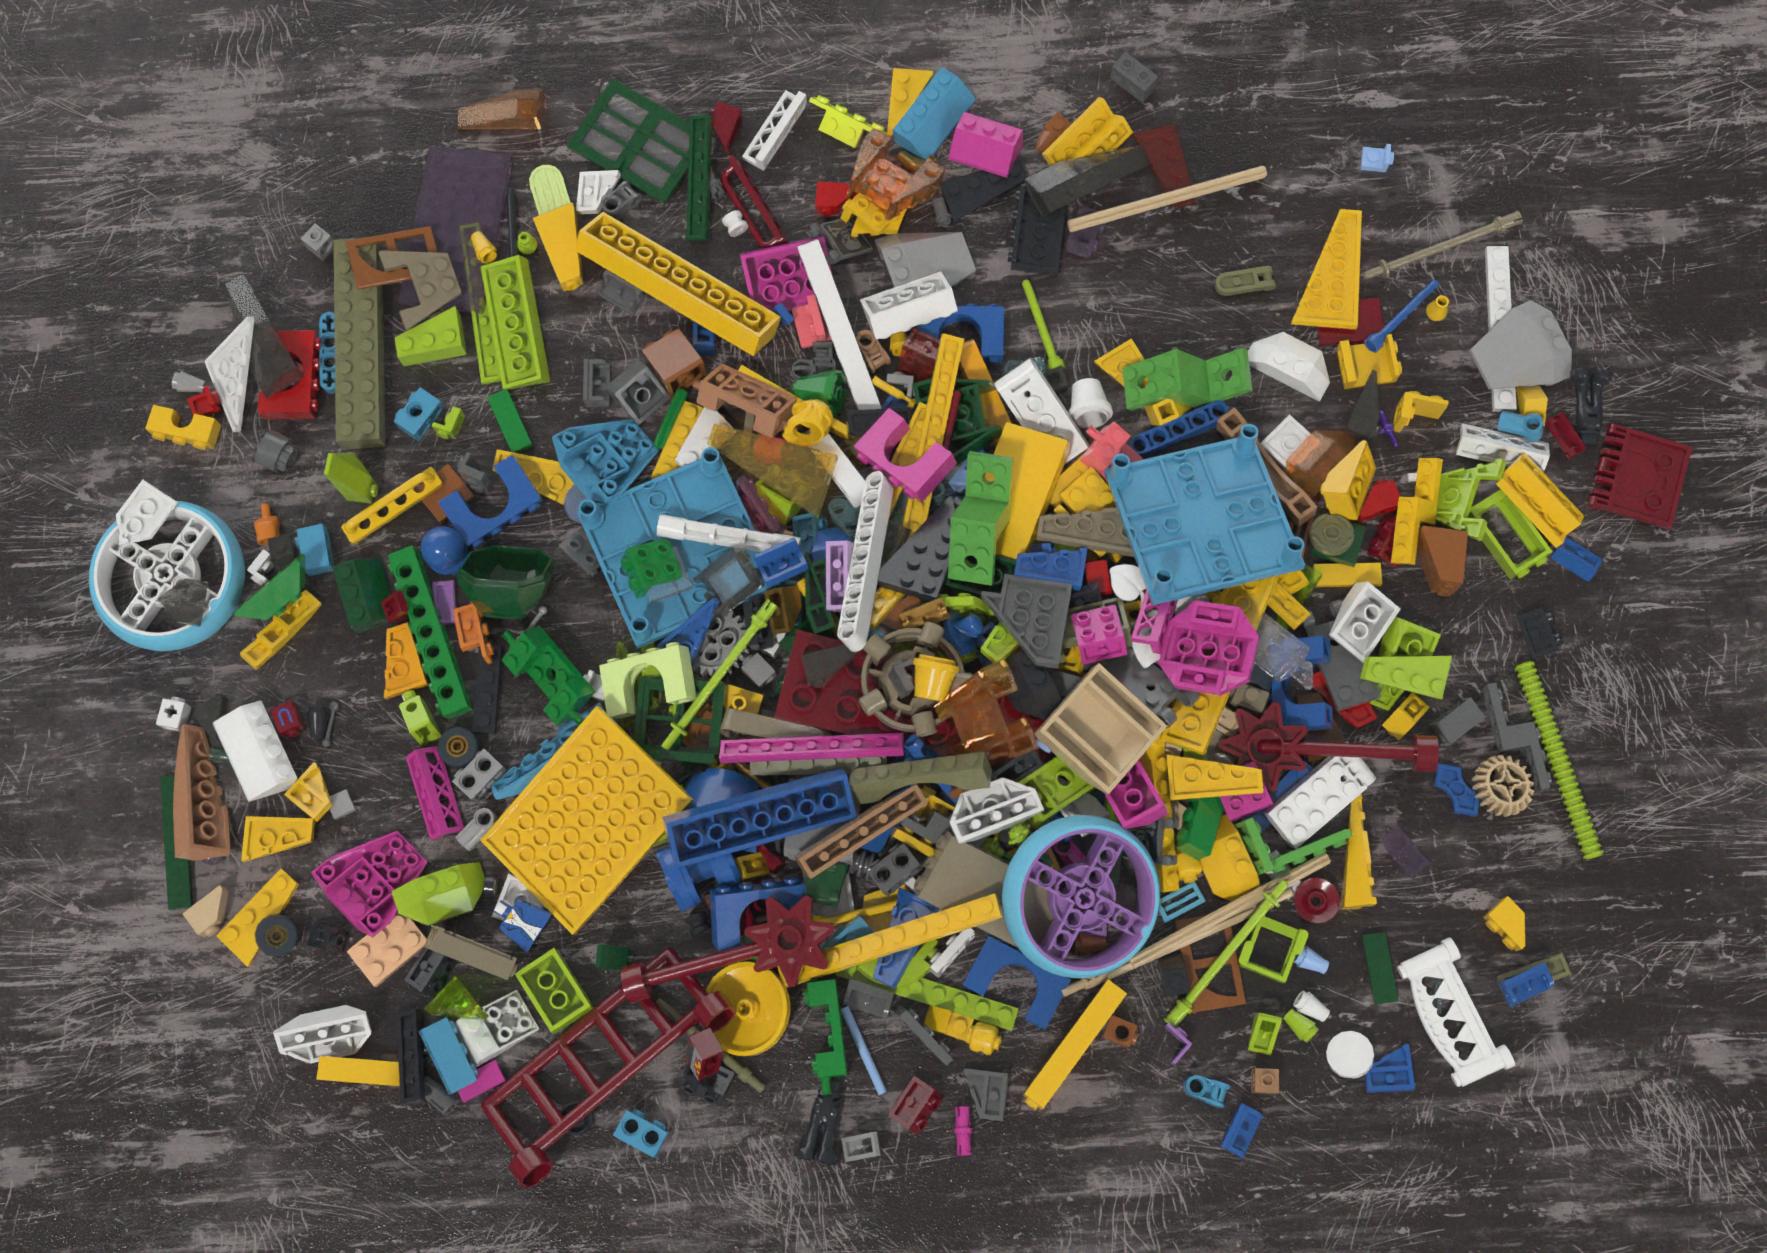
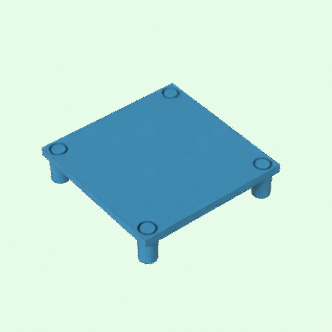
M1243 425L1238 438L1131 463L1127 455L1117 454L1112 459L1111 467L1105 469L1104 474L1152 606L1304 569L1305 563L1302 558L1304 542L1301 538L1294 536L1257 447L1258 429L1255 425Z
M708 447L703 450L702 459L626 490L622 495L608 502L601 501L595 504L594 501L586 499L579 504L577 515L637 649L670 635L712 598H718L720 601L715 613L717 615L742 604V602L765 594L764 591L781 587L780 583L769 588L767 587L754 559V555L760 552L657 536V524L661 514L686 518L691 521L709 524L716 523L721 526L739 529L746 528L755 531L716 448ZM658 540H669L682 572L681 579L652 586L647 591L645 597L636 599L634 591L632 592L629 588L627 573L621 567V559L626 549Z

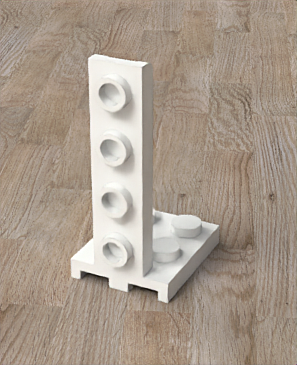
M912 877L904 885L915 894L914 883L916 880ZM969 928L960 931L958 936L954 934L946 943L947 949L943 953L937 952L931 959V972L939 978L975 937L973 929Z

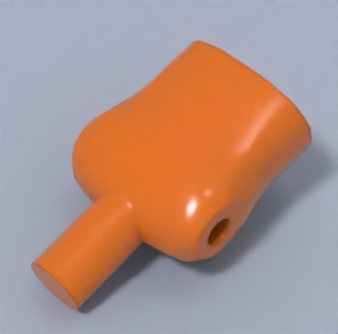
M262 504V518L254 522L257 544L268 545L280 541V519L277 516H271L269 504Z

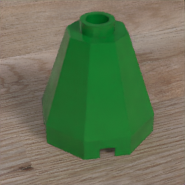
M838 370L800 377L793 383L792 394L804 401L810 399L823 401L830 407L833 418H836L838 416L837 413H841L847 395V390L842 389V383L846 384V377L842 371Z

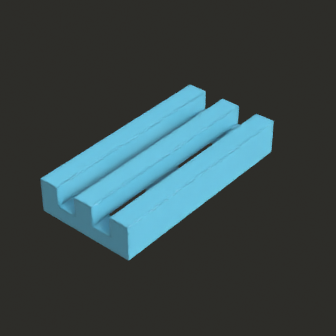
M1194 881L1178 891H1174L1161 898L1158 912L1162 916L1164 923L1204 903L1205 899ZM1191 888L1195 891L1164 908L1161 905ZM1196 896L1199 899L1169 916L1165 913Z

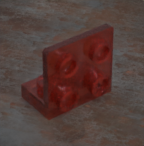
M914 328L902 346L897 372L914 376L915 382L932 378L940 340Z

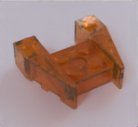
M873 128L862 141L846 197L850 198L854 192H860L870 201L886 209L885 220L889 221L900 215L901 211L915 207L918 202L929 200L939 189L945 169L927 159L917 172L911 175L884 159L887 156L891 137Z
M1005 659L983 667L947 695L945 702L940 701L934 706L940 721L952 717L961 743L949 748L952 755L985 751L989 760L997 759L998 756L1018 757L1038 749L1032 728L1025 717L1005 725L997 698L1018 690L1011 669Z

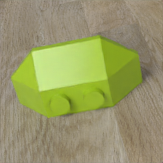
M480 862L458 864L413 879L391 893L398 914L429 926L473 911L484 890L485 876Z

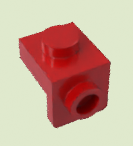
M207 385L204 387L205 392L187 399L193 416L194 414L209 416L221 411L218 404L221 402V399L216 390L213 391Z

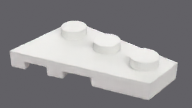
M704 407L675 458V463L681 468L702 459V452L708 447L716 448L719 452L737 435V431L717 411Z

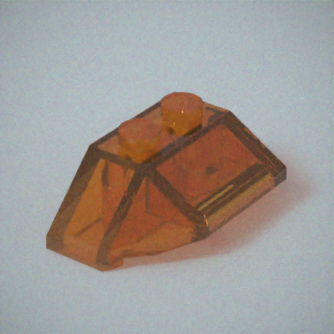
M1314 430L1286 461V475L1298 487L1303 489L1312 500L1321 490V485L1325 482L1328 473L1358 443L1344 431Z

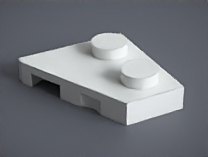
M618 170L580 172L576 206L577 213L599 214L602 209L603 199L613 191L621 177V173Z

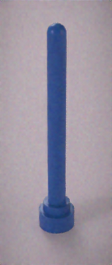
M1432 280L1379 333L1370 334L1364 340L1366 348L1373 353H1377L1383 347L1386 336L1438 287L1439 282Z

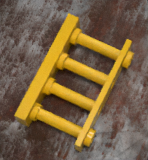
M925 785L923 789L919 787L927 802L931 799L942 805L939 812L944 815L948 814L950 810L954 812L955 807L935 796L936 791ZM926 805L917 810L916 812H914L913 814L920 817ZM894 826L891 832L893 837L929 857L934 855L936 849L932 847L934 844L932 841L921 837L920 840L913 837L914 832L905 826H902L900 829Z

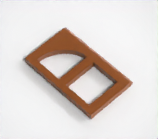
M431 226L345 241L356 288L359 290L411 280L408 269L402 270V268H398L392 272L374 269L361 258L356 248L386 243L387 251H397L395 241L424 236L427 251L438 253Z
M1205 916L1175 920V932ZM1231 926L1224 929L1227 946L1233 940ZM1189 944L1180 948L1179 951L1185 966L1189 991H1191L1199 981L1195 970L1211 967L1219 956L1193 960ZM1236 951L1224 964L1231 965L1236 996L1219 995L1205 988L1193 1002V1011L1191 1013L1195 1014L1201 1011L1246 1004Z

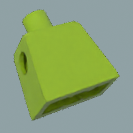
M414 690L403 693L402 698L404 702L400 703L399 708L411 735L422 747L439 739L442 736L425 701L420 695H416Z

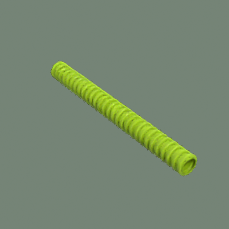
M1529 661L1516 666L1515 671H1518L1517 677L1521 678L1519 682L1524 686L1522 690L1526 692L1524 696L1528 698L1527 704L1531 706L1529 710L1533 711L1531 715L1533 718L1535 717L1534 724L1538 725L1540 738L1542 737L1543 739L1541 743L1545 744L1544 751L1548 753L1546 757L1550 758L1548 762L1553 766L1551 771L1555 772L1553 776L1557 778L1556 784L1560 786L1558 790L1562 791L1561 798L1565 800L1563 804L1567 805L1566 811L1570 813L1568 817L1572 819L1570 823L1574 825L1573 831L1577 833L1575 837L1576 839L1579 838L1580 841L1578 845L1582 846L1580 851L1584 852L1583 859L1588 860L1601 856L1604 852L1599 848L1601 844L1597 842L1599 838L1595 837L1596 830L1592 828L1594 824L1590 823L1591 816L1587 815L1589 811L1584 807L1586 806V803L1582 801L1584 797L1580 796L1581 789L1577 787L1579 783L1575 782L1576 775L1572 774L1574 770L1570 768L1572 764L1567 760L1569 756L1565 754L1567 750L1563 748L1564 742L1560 741L1562 737L1558 735L1559 729L1555 727L1557 723L1553 721L1555 717L1550 713L1552 709L1548 708L1550 704L1545 700L1547 695L1543 694L1545 690L1541 688L1542 682L1538 680L1540 676L1536 675L1537 669L1533 667L1535 663Z

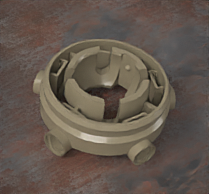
M925 622L923 629H900L882 638L875 633L866 642L863 650L868 654L861 673L863 696L858 701L868 717L874 714L881 722L891 728L906 732H916L917 737H924L937 732L936 726L944 722L954 712L963 693L970 694L972 673H964L963 665L957 652L949 642L942 638L945 630L941 626ZM903 641H917L914 650H904L892 655L884 663L881 671L870 669L872 663L877 667L890 653V645ZM936 650L940 651L946 659L956 661L955 666L960 667L959 673L955 675L947 695L953 697L951 703L947 699L945 702L916 697L912 698L910 705L903 704L897 701L898 693L888 677V673L892 670V665L901 659L908 661L913 658L914 660V658H919V654L934 657ZM868 675L879 677L878 689L876 688L871 692L868 689ZM882 690H883V692H884V694H885V699L883 698L882 694L880 693V691H882ZM938 703L947 707V710L942 715L934 719L931 710ZM887 706L896 712L894 720L889 719L882 713L886 710ZM926 708H927V710H928V711H926V712H921V713H919V712H920L921 710H923V709H926ZM900 714L912 716L910 720L911 725L897 722Z

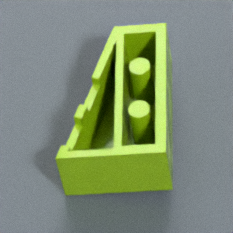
M456 306L395 337L397 357L403 366L467 355L461 315Z

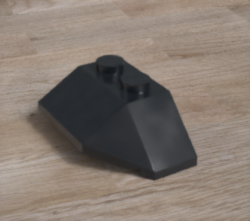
M1020 646L1001 664L995 666L994 673L1014 710L1045 721L1062 702L1047 669L1044 666L1035 665Z

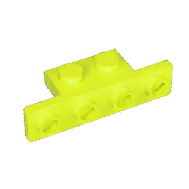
M821 95L810 97L809 102L826 110L818 130L854 148L858 147L865 130L881 138L887 137V132L883 131V126L874 122L871 125L865 122V117L856 113L853 116L847 113V108L839 104L833 106L829 104V99Z

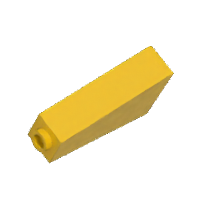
M569 203L533 218L563 292L575 290L579 285L583 284L581 254L575 251L579 234L577 213L573 203Z

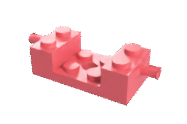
M1115 421L1104 427L1100 432L1093 425L1089 426L1086 430V433L1094 441L1080 458V461L1088 468L1092 466L1107 485L1104 471L1106 468L1111 467L1112 459L1115 455H1127L1130 458V463L1144 460L1126 444L1130 435Z

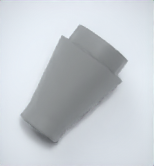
M183 371L174 373L172 389H177V392H205L206 380H201Z

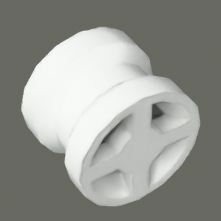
M739 210L728 213L722 219V223L728 227V233L731 237L738 236L748 229V224L742 219V213Z

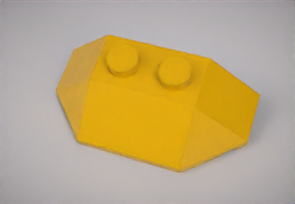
M1226 814L1221 816L1211 855L1200 859V863L1212 893L1232 902L1260 887V882L1238 830Z

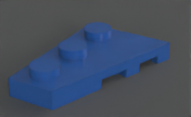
M1080 548L1077 551L1059 550L1057 553L1035 552L1018 554L1014 576L1072 584L1073 590L1080 591L1087 548Z

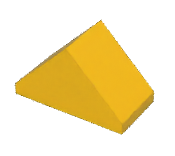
M1539 385L1533 387L1517 386L1516 391L1520 415L1537 414L1543 419L1544 427L1547 396Z

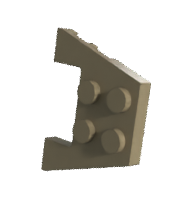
M379 251V257L385 272L402 267L408 268L420 302L419 306L399 311L405 331L412 329L413 326L427 319L429 315L461 296V290L448 253Z

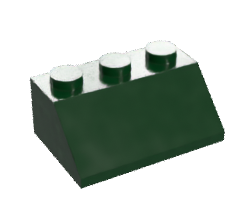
M354 559L333 566L332 569L350 628L356 633H360L389 623L387 622L381 602L389 597L391 592L381 559Z

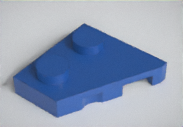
M1409 1044L1403 1045L1401 1048L1373 1063L1370 1070L1364 1075L1366 1093L1415 1090Z

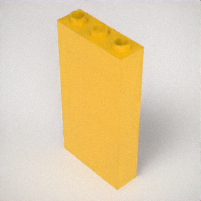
M1006 422L993 455L1014 457L1010 520L996 541V555L1016 560L1018 554L1031 552L1037 537L1040 516H1045L1071 449L1068 440ZM986 472L985 479L995 481L994 475Z

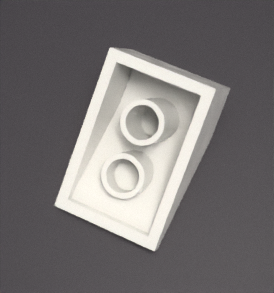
M1368 581L1355 583L1343 600L1329 635L1363 663L1365 657L1371 654L1390 626L1400 608Z

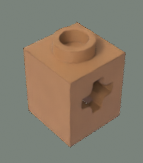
M1251 1069V1093L1278 1094L1279 1069Z

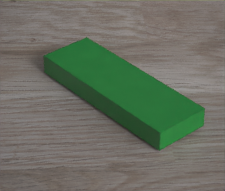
M504 389L487 397L511 452L519 453L533 447L508 390Z

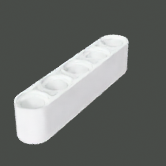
M809 429L808 431L804 432L803 434H805V435L810 434V433H811V432H810V429ZM828 433L820 442L808 447L856 509L862 503L865 480Z

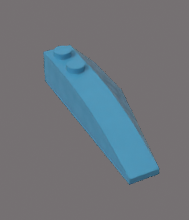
M599 702L580 715L583 719H586L596 706H600L604 711L605 709ZM573 720L567 722L557 730L558 735L552 740H544L540 744L542 748L534 755L530 753L526 755L518 768L512 767L491 784L490 787L496 800L521 794L579 726Z

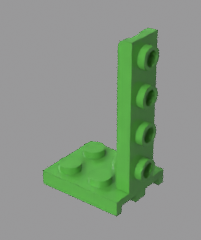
M1253 817L1234 824L1258 875L1273 871V874L1285 870V864L1287 863L1299 864L1307 860L1305 856L1313 853L1314 857L1327 852L1326 847L1333 845L1334 848L1347 844V838L1352 837L1351 831L1344 829L1270 859V849L1263 842L1260 835L1262 833L1258 822L1254 821Z

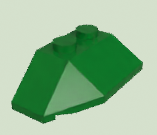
M303 553L241 604L233 614L236 617L268 620L273 615L278 617L287 609L285 605L289 601L293 604L302 596L300 592L305 587V555Z

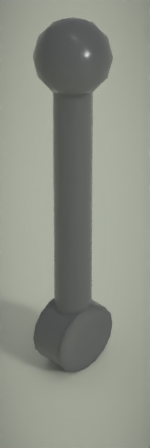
M331 702L329 705L331 713L326 736L322 741L324 747H328L331 744L329 739L335 712L339 709L337 702Z

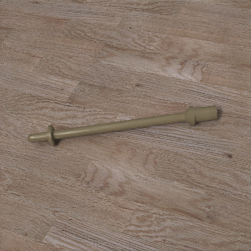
M1519 211L1503 217L1497 216L1491 224L1386 263L1385 260L1381 259L1379 260L1378 267L1365 271L1363 277L1370 279L1382 274L1384 278H1388L1390 275L1389 271L1494 231L1503 233L1508 228L1522 224L1523 219L1518 220L1522 216Z

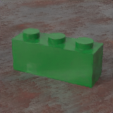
M1220 797L1188 799L1187 808L1182 815V827L1177 834L1176 849L1197 860L1211 855L1224 807Z

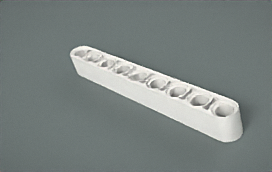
M818 239L797 246L857 409H882Z
M880 471L872 472L865 482L837 632L839 639L852 652L860 651L867 642L893 496V486Z

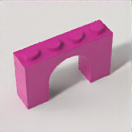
M888 408L854 445L858 453L857 458L865 465L868 463L872 465L874 471L882 472L888 477V481L894 487H902L904 489L903 492L912 500L916 498L923 502L955 467L957 462L950 451L935 442L922 458L912 465L896 466L890 463V454L893 448L910 428L904 418Z

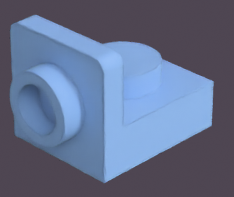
M1386 144L1385 149L1363 147L1360 170L1386 172L1388 166L1392 165L1394 160L1391 144Z

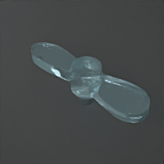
M1434 978L1435 988H1433V995L1441 984L1440 978ZM1436 998V999H1437V1014H1438V1015H1441V1014H1442L1441 998Z

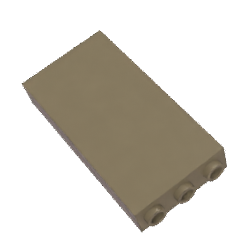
M947 830L945 835H941L938 839L934 855L927 859L923 875L916 879L914 883L915 894L918 898L945 910L995 893L1003 918L976 927L1017 947L1007 929L1002 909L1003 883L1010 862L971 842L958 844L955 834ZM1027 880L1023 903L1024 915L1032 936L1040 945L1054 917L1048 907V890Z

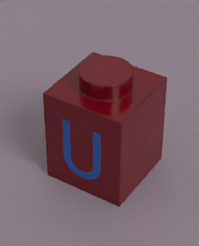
M288 701L270 709L279 734L285 738L296 737L301 734L300 731L306 729L299 708L294 702Z

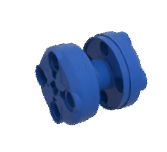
M669 845L655 851L667 885L681 912L693 908L702 902L696 885L714 876L719 885L735 887L744 882L733 853L676 868L672 861Z

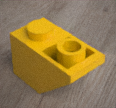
M1165 399L1144 406L1152 426H1161L1182 416L1191 409V407L1171 399Z
M1507 896L1501 899L1483 918L1487 921L1485 924L1494 933L1498 932L1502 936V942L1509 949L1519 951L1525 947V913Z

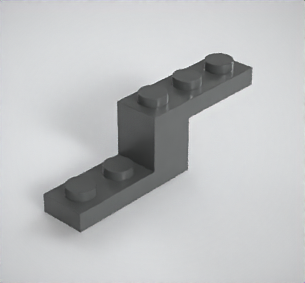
M1496 683L1487 684L1482 688L1498 754L1525 749L1535 793L1545 792L1550 789L1552 780L1550 773L1545 768L1546 755L1544 750L1540 748L1539 729L1535 727L1534 722L1507 726L1508 715L1502 708L1503 695L1501 689L1497 688Z

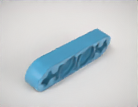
M326 312L321 315L319 320V338L322 339L321 349L319 350L320 385L325 392L333 394L335 393V383H332L331 387L326 383L330 382L328 373H331V377L335 382V365L329 368L325 366V362L329 358H335V345L326 347L325 342L329 338L335 339V317L333 312ZM329 319H332L334 321L333 323H331V330L333 332H330V329L326 324L329 322Z

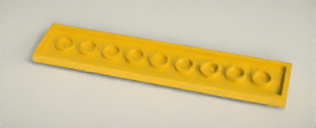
M1280 575L1224 588L1217 604L1240 607L1255 631H1257ZM1208 650L1205 655L1210 656L1215 650ZM1231 691L1221 696L1197 692L1199 700L1191 707L1183 705L1177 699L1172 709L1177 716V721L1169 728L1164 729L1161 739L1167 743L1205 755Z

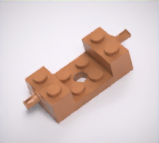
M723 363L702 381L696 379L693 382V387L699 389L696 403L704 406L706 409L716 411L727 402L745 410L747 413L754 414L756 417L753 430L771 439L779 431H783L788 425V420L793 417L792 407L796 404L797 398Z

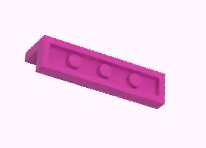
M1146 590L1131 640L1135 643L1150 644L1152 653L1161 654L1168 624L1173 618L1178 600L1162 603L1160 606H1158L1159 604L1152 606V603H1149L1151 600ZM1155 607L1158 611L1157 615L1148 619L1146 612ZM1148 626L1151 628L1150 637L1139 636L1141 630Z
M438 746L415 749L406 756V760L430 840H439L446 834L461 832L464 826L444 761L438 753ZM434 753L435 765L427 761L426 754ZM434 773L441 777V786L433 781L432 776ZM440 794L448 799L449 804L447 807L440 803ZM447 815L454 819L456 827H447L445 820Z

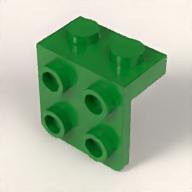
M667 539L628 547L621 559L622 570L627 573L629 588L632 592L634 591L636 599L645 597L647 591L652 586L677 581L682 577L681 569L671 544Z

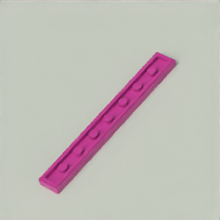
M904 733L721 740L719 759L720 763L904 756Z

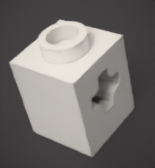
M172 697L171 700L163 699L156 725L163 729L180 732L181 725L188 722L192 707L186 704L185 699Z

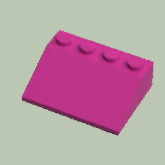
M821 235L813 239L808 238L741 253L740 257L750 299L769 310L779 303H782L788 311L808 304L807 296L814 295L797 246L818 239L825 258L829 257L824 236Z

